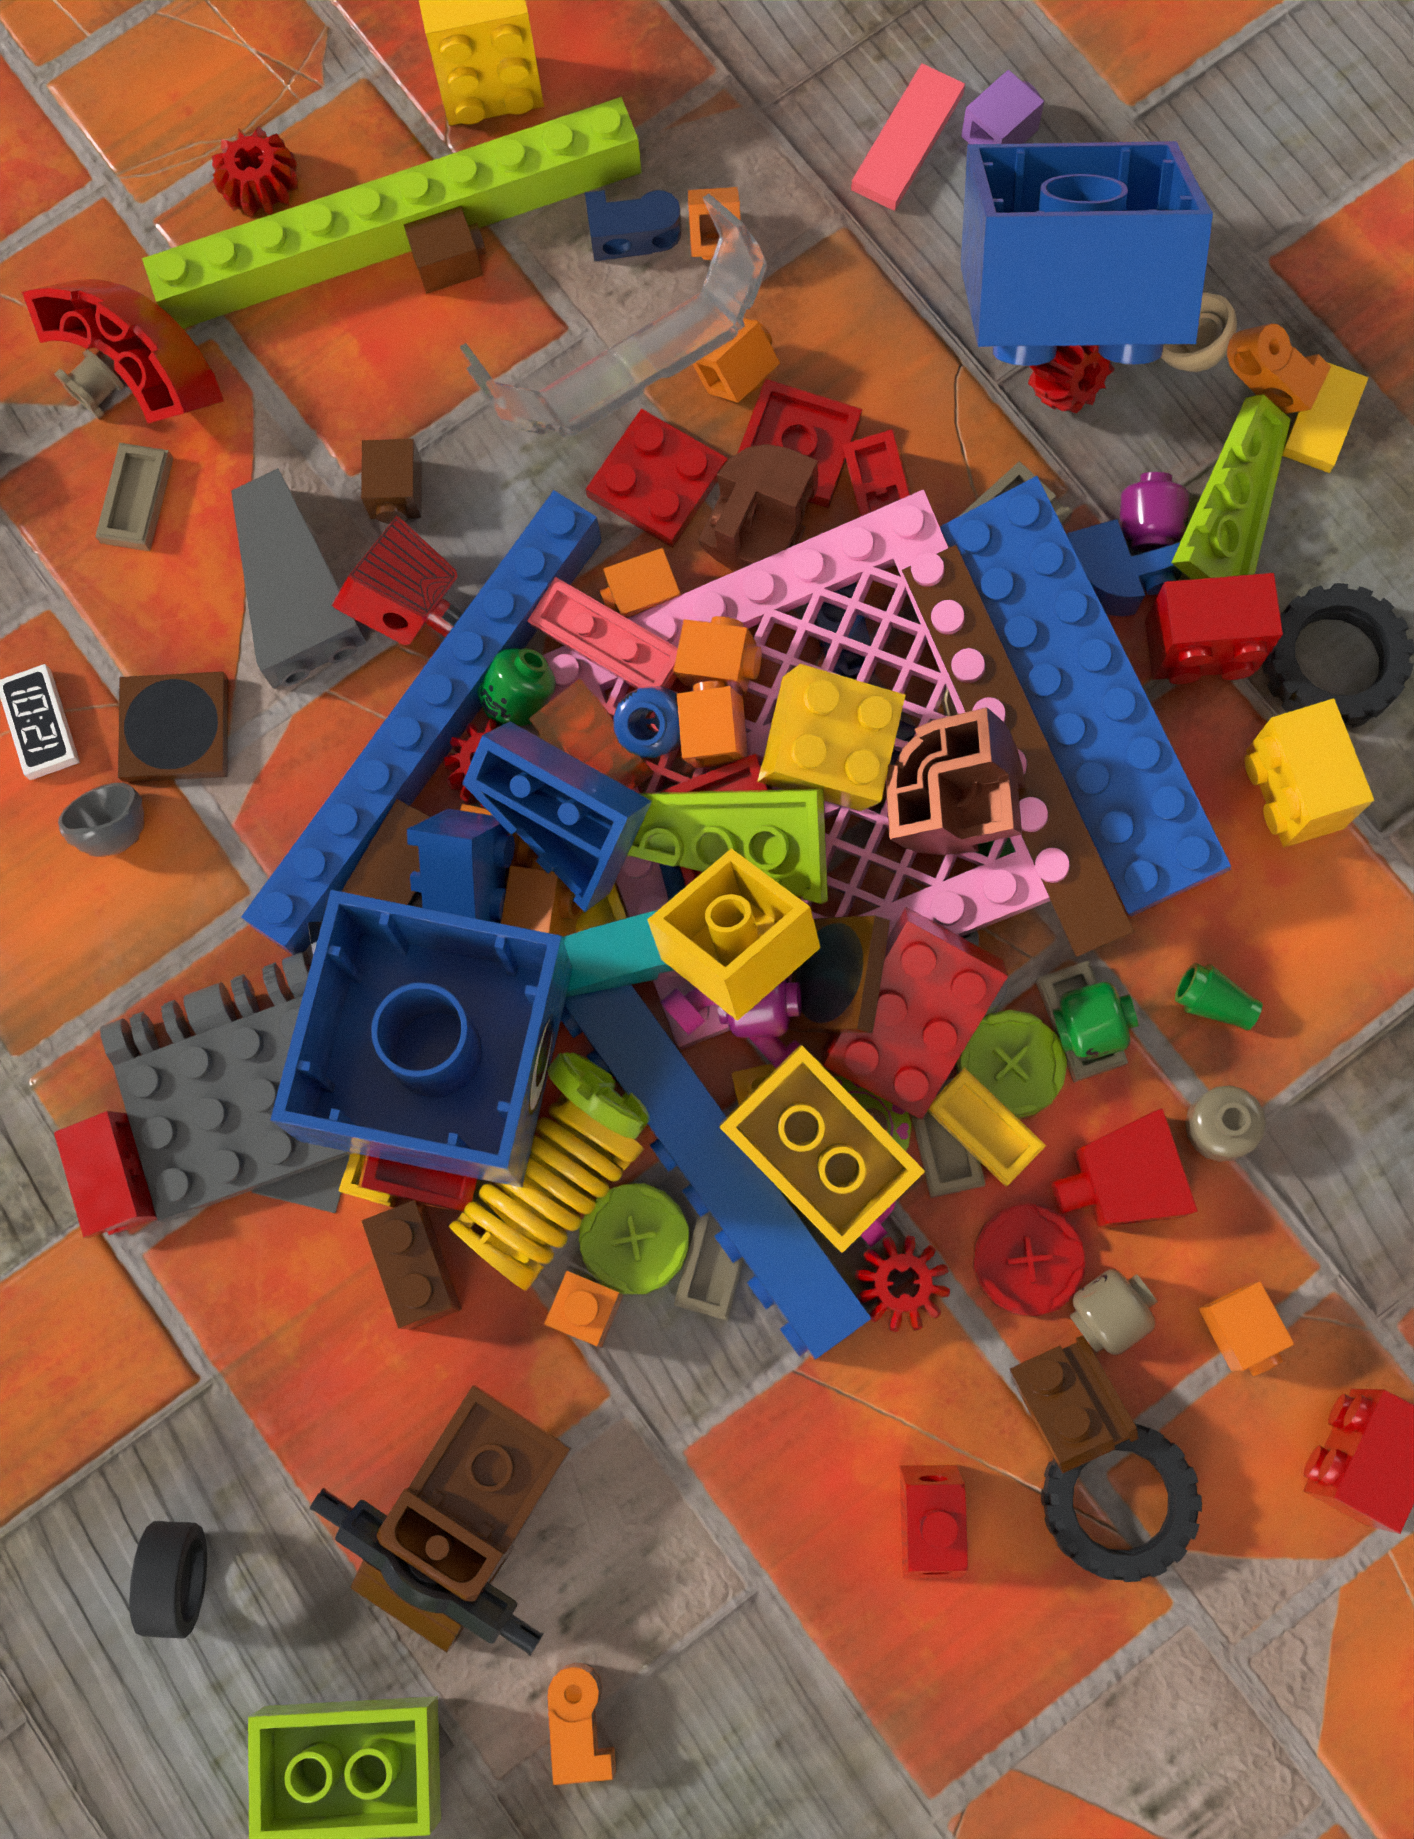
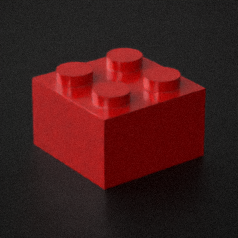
M1274 573L1164 582L1145 619L1152 680L1169 679L1171 684H1187L1199 680L1201 676L1222 674V678L1225 680H1238L1250 677L1255 671H1258L1283 635Z
M1351 1389L1349 1395L1342 1394L1337 1399L1330 1412L1328 1424L1333 1426V1429L1325 1446L1318 1445L1308 1458L1303 1473L1304 1477L1308 1478V1482L1303 1492L1366 1526L1401 1534L1414 1505V1405L1385 1389Z

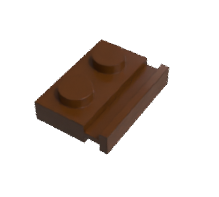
M1083 1335L1077 1337L1076 1343L1062 1349L1060 1345L1009 1368L1012 1381L1062 1474L1115 1450L1114 1445L1128 1439L1130 1442L1139 1439L1136 1425Z

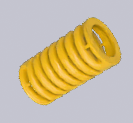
M564 1094L558 1099L559 1102L552 1103L548 1110L549 1115L558 1123L546 1117H542L537 1121L535 1131L541 1138L534 1135L523 1187L496 1183L505 1193L492 1184H485L479 1190L480 1198L503 1221L492 1215L477 1202H469L465 1206V1214L462 1213L456 1221L449 1225L451 1230L470 1248L524 1291H527L544 1268L541 1264H548L553 1259L554 1252L551 1246L561 1248L566 1244L568 1235L564 1229L576 1231L581 1226L582 1219L578 1212L587 1215L595 1209L596 1203L590 1194L602 1198L609 1192V1184L602 1176L610 1181L619 1180L623 1170L625 1171L630 1163L635 1161L644 1150L636 1140L624 1137L591 1118ZM476 1223L485 1229V1234L478 1235L471 1227Z

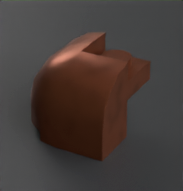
M770 444L748 447L729 458L717 474L720 497L698 541L711 557L735 572L799 544L806 526L801 525L805 514V506L809 498H814L818 489V460L789 448Z
M987 707L936 719L915 728L917 735L903 747L895 765L888 764L886 792L890 839L900 846L918 853L934 855L977 852L979 843L1022 835L1018 789L1026 787L1022 763L1017 746L1008 727Z

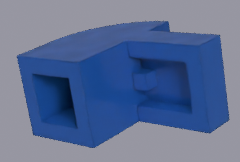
M1118 519L1067 533V537L1107 615L1129 616L1136 614L1145 596V590L1147 595L1159 594L1164 582L1179 581L1183 573L1171 563L1180 543L1131 557Z

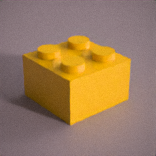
M804 664L797 665L782 677L758 782L784 790L823 789L824 801L858 811H863L880 803L906 695Z
M1334 698L1271 717L1246 749L1245 768L1248 777L1254 785H1259L1266 801L1263 807L1266 824L1273 835H1279L1283 848L1343 830L1374 801Z
M732 848L647 919L661 960L737 1021L821 948L810 906Z

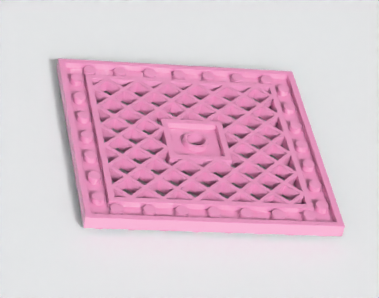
M924 489L627 618L677 648L684 619L711 623L712 617L723 616L743 622V627L746 628L760 624L754 636L757 643L756 646L761 647L762 658L780 664L781 668L771 689L749 680L747 692L765 698L766 702L756 723L745 719L746 731L748 732L746 733L748 756L756 753L764 757L771 728L770 722L774 715L782 677L799 664L833 673L842 649L866 657L856 679L858 681L868 683L877 662L901 671L892 691L904 694L912 675L936 684L926 708L904 700L902 712L920 718L921 721L918 727L933 720L947 717L937 713L947 689L957 713H965L959 696L902 573V569L911 566L914 580L918 584L927 587L936 585L944 576V564L937 553L948 549V546ZM896 565L900 576L883 570ZM873 580L896 589L886 612L863 603ZM859 581L852 598L834 592ZM907 593L920 624L898 616ZM944 600L933 608L931 620L938 632L953 634L962 628L965 615L959 603L953 600ZM823 602L846 610L836 633L814 625ZM809 603L802 620L784 614ZM857 615L881 623L871 646L848 638ZM774 623L796 630L787 654L765 646ZM892 627L916 636L906 660L882 651ZM808 636L831 644L821 668L798 659ZM927 641L941 673L917 664ZM566 646L542 655L553 671L556 680L555 691L549 702L569 755L637 793L643 792L633 766L653 774L645 793L660 792L665 780L676 784L690 780V778L670 770L680 746L676 750L661 756L658 765L629 753L619 743L614 732L613 716L618 703L625 697L630 684ZM967 648L960 650L952 659L953 674L961 682H975L984 674V658L975 649ZM614 687L609 699H607L604 690ZM983 698L973 707V710L987 707L1005 722V708L995 698ZM654 711L651 713L650 718L655 717L656 713ZM651 724L654 729L658 730L655 724ZM896 738L893 749L901 752L908 742ZM1017 749L1023 767V774H1025L1027 761L1022 751ZM711 767L696 768L692 778L709 772ZM772 786L773 790H784V789H781V788H777V787ZM1027 797L1019 801L1022 830L1035 832L1043 828L1048 820V811L1044 802L1035 797ZM887 799L880 814L869 809L858 811L824 801V819L838 814L830 834L825 833L826 867L828 868L836 849L860 858L849 885L827 876V887L845 894L835 917H848L855 899H859L878 907L859 916L876 915L890 920L888 936L905 907L910 908L960 937L1051 901L1042 880L1050 883L1059 882L1069 872V859L1062 850L1057 848H1047L1040 852L1034 865L1022 836L1017 835L1009 837L1015 852L1001 858L999 857L1007 838L995 840L988 857L976 852L946 854L938 875L934 878L911 868L917 852L906 849L900 864L875 854L886 828L889 829ZM851 814L875 823L865 849L840 840ZM627 855L616 882L629 917L659 910L669 901L659 863ZM957 857L979 865L977 868L948 879ZM871 863L896 873L885 899L860 890ZM906 878L928 886V888L897 900ZM803 897L801 898L803 902L811 907L813 902L803 900ZM812 912L813 919L827 918L820 914ZM675 970L659 973L657 980H653L661 1001L676 988L683 995L696 988ZM792 974L789 975V982L792 981ZM716 1005L707 1006L699 1012L705 1022L689 1036L663 1007L676 1044L680 1049L688 1048L730 1031L728 1024L720 1023Z

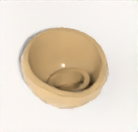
M1203 293L1196 344H1164L1161 358L1169 366L1188 372H1199L1215 366L1227 354L1229 340L1236 333L1237 329L1236 313L1229 301L1221 295Z

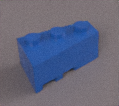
M508 722L482 735L462 783L511 835L517 833L539 856L536 862L548 874L553 871L576 895L573 901L584 912L610 894L652 802L512 722Z
M446 809L408 828L407 843L408 845L418 846L420 872L413 871L410 875L411 891L422 892V907L501 924L506 894V868H509L512 863L515 841L514 837L509 835V832L493 815Z

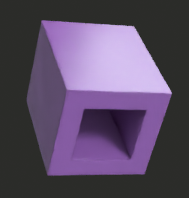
M1007 70L966 107L961 137L969 144L1025 143L1038 131L1044 100L1032 84L1027 81H1021L1010 70Z

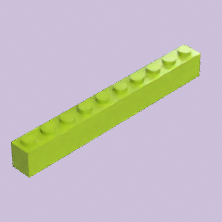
M619 97L144 257L142 261L157 304L184 329L411 252L404 224L461 206L467 224L477 223L478 227L481 228L640 174L642 171L639 141L623 99Z

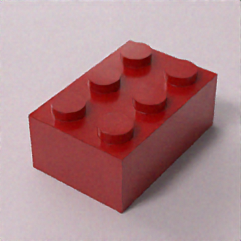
M905 907L887 938L873 1033H832L823 1048V1066L922 1120L1006 981L1008 974L1004 961L910 908Z

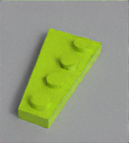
M1264 394L1245 398L1171 562L1191 579L1255 574L1291 421Z
M823 789L638 793L652 802L628 852L629 856L672 867L681 866L703 873L732 848L792 894L803 897V900L819 904L828 901Z

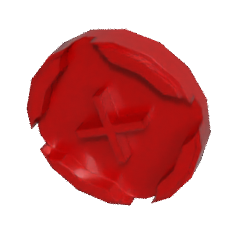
M1020 1204L999 1211L983 1225L974 1243L973 1269L980 1289L994 1305L1013 1315L1037 1317L1059 1310L1074 1297L1085 1276L1086 1261H1084L1085 1253L1079 1232L1068 1219L1045 1205Z

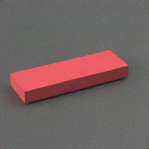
M921 63L852 179L851 190L895 211L964 95L965 83Z
M557 577L554 578L527 620L535 629L637 689L647 686H662L670 689L677 679L673 672L677 647Z

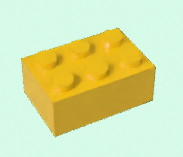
M419 0L424 29L449 126L461 123L475 124L486 118L506 114L519 115L531 109L544 107L526 0Z
M799 1045L719 1125L722 1131L841 1253L925 1172L802 1045Z

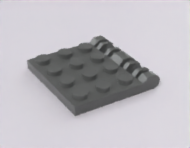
M305 951L282 960L286 980L295 999L291 1000L283 973L276 962L264 966L262 969L263 980L268 995L275 1005L274 1007L263 1011L259 1010L254 988L247 977L242 974L230 981L236 1006L243 1018L237 1020L230 994L225 985L219 982L184 996L183 1001L187 1017L196 1034L191 1037L181 1006L175 1000L164 1003L161 1006L162 1018L166 1031L174 1044L163 1048L159 1047L153 1023L144 1011L132 1015L129 1018V1023L122 1018L101 1026L100 1035L104 1050L114 1067L158 1221L167 1222L353 1154L352 1152L300 1142L270 1120L312 963Z

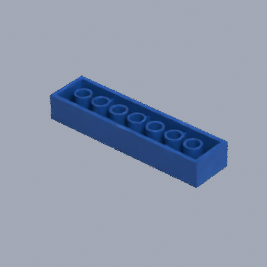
M1038 476L940 526L949 548L956 545L1088 833L1127 913L1131 917L1232 870L1231 864Z

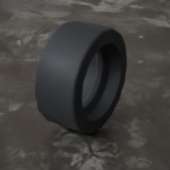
M154 1521L145 1528L138 1543L130 1580V1617L136 1634L143 1637L184 1639L193 1631L202 1606L207 1575L206 1538L203 1528L197 1523Z

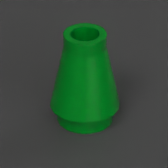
M1193 963L1184 973L1175 993V1001L1184 1005L1185 1013L1235 1025L1246 1031L1255 1025L1263 1007L1262 1001L1250 996L1212 964H1207L1204 967L1198 963Z

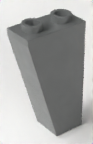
M277 468L231 490L256 662L273 689L280 685L291 686L303 681L311 670L327 662L338 663L353 656L357 648L366 644V641L355 619L331 606L340 589L280 470Z

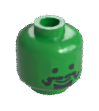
M527 648L504 649L493 658L477 693L484 712L489 718L495 720L501 726L512 722L521 727L531 725L540 717L554 694L556 680L546 659L537 651Z
M1099 982L1067 991L1060 997V1008L1052 1010L1064 1052L1073 1050L1075 1056L1082 1061L1127 1049L1130 1044L1129 1029L1139 1026L1130 994L1119 997L1116 988L1109 982Z

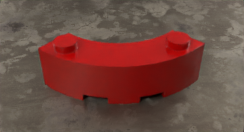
M97 279L75 280L22 292L39 342H69L86 349L97 348L114 360V370L122 377L136 397L147 423L224 402L215 374L197 345L170 314L141 293L124 285Z

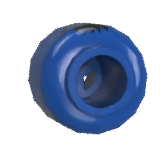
M662 686L642 687L628 693L618 703L613 716L614 732L619 743L629 753L640 758H657L676 750L681 745L677 694L674 691ZM654 711L656 713L655 717L650 718L651 713ZM651 724H655L658 730L654 729Z

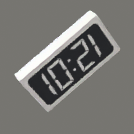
M46 664L0 679V699L24 776L29 780H33L80 763L51 669Z

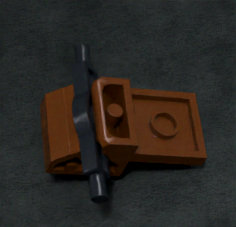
M474 1385L467 1393L412 1483L403 1490L388 1516L365 1500L358 1501L353 1508L327 1491L326 1488H322L315 1497L310 1510L315 1511L339 1527L335 1540L363 1559L350 1588L447 1653L452 1649L464 1628H467L490 1644L495 1643L499 1635H501L531 1656L544 1633L539 1632L513 1615L518 1603L491 1584L514 1548L513 1543L572 1448Z

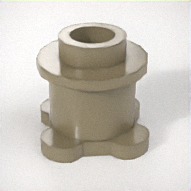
M86 349L83 352L85 359L68 375L61 369L54 375L72 397L79 401L96 418L100 419L104 412L98 406L115 389L121 391L124 385L119 379L120 375L114 370V360L101 351L94 355Z

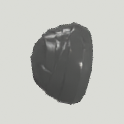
M111 783L94 788L79 796L63 810L58 819L59 831L68 844L75 846L79 851L85 852L90 856L105 857L120 854L138 841L139 835L144 829L142 797L133 787L125 783Z

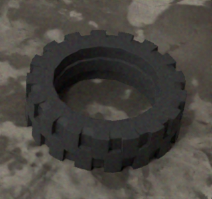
M1335 583L1330 589L1325 590L1322 585L1308 590L1305 596H1297L1288 604L1286 609L1280 614L1283 635L1262 664L1263 674H1269L1270 682L1267 684L1269 691L1273 697L1277 695L1284 702L1281 707L1287 713L1334 698L1344 724L1352 725V728L1366 724L1373 717H1378L1402 693L1405 688L1404 684L1410 678L1413 671L1414 663H1410V657L1414 654L1413 639H1407L1405 632L1409 627L1402 616L1396 617L1392 612L1394 606L1388 600L1383 598L1379 601L1371 596L1373 591L1359 586L1357 590L1348 589V584ZM1323 619L1342 620L1358 627L1372 641L1379 657V673L1374 684L1366 691L1355 695H1335L1316 687L1302 673L1295 657V642L1300 631L1308 624Z
M1135 1424L1139 1439L1130 1442L1128 1439L1114 1446L1117 1451L1133 1452L1147 1459L1162 1476L1168 1493L1166 1518L1160 1531L1146 1544L1129 1550L1108 1549L1093 1541L1079 1525L1073 1507L1074 1485L1081 1470L1089 1462L1062 1474L1053 1458L1052 1462L1048 1463L1044 1473L1046 1479L1044 1489H1041V1503L1044 1506L1046 1516L1044 1519L1049 1532L1053 1535L1058 1547L1066 1556L1085 1570L1108 1580L1137 1582L1148 1576L1156 1577L1167 1571L1166 1567L1173 1562L1178 1563L1188 1551L1185 1548L1190 1539H1195L1200 1525L1196 1522L1198 1511L1202 1512V1497L1197 1493L1196 1483H1198V1479L1193 1467L1188 1465L1184 1458L1185 1454L1175 1443H1171L1160 1432L1139 1424Z

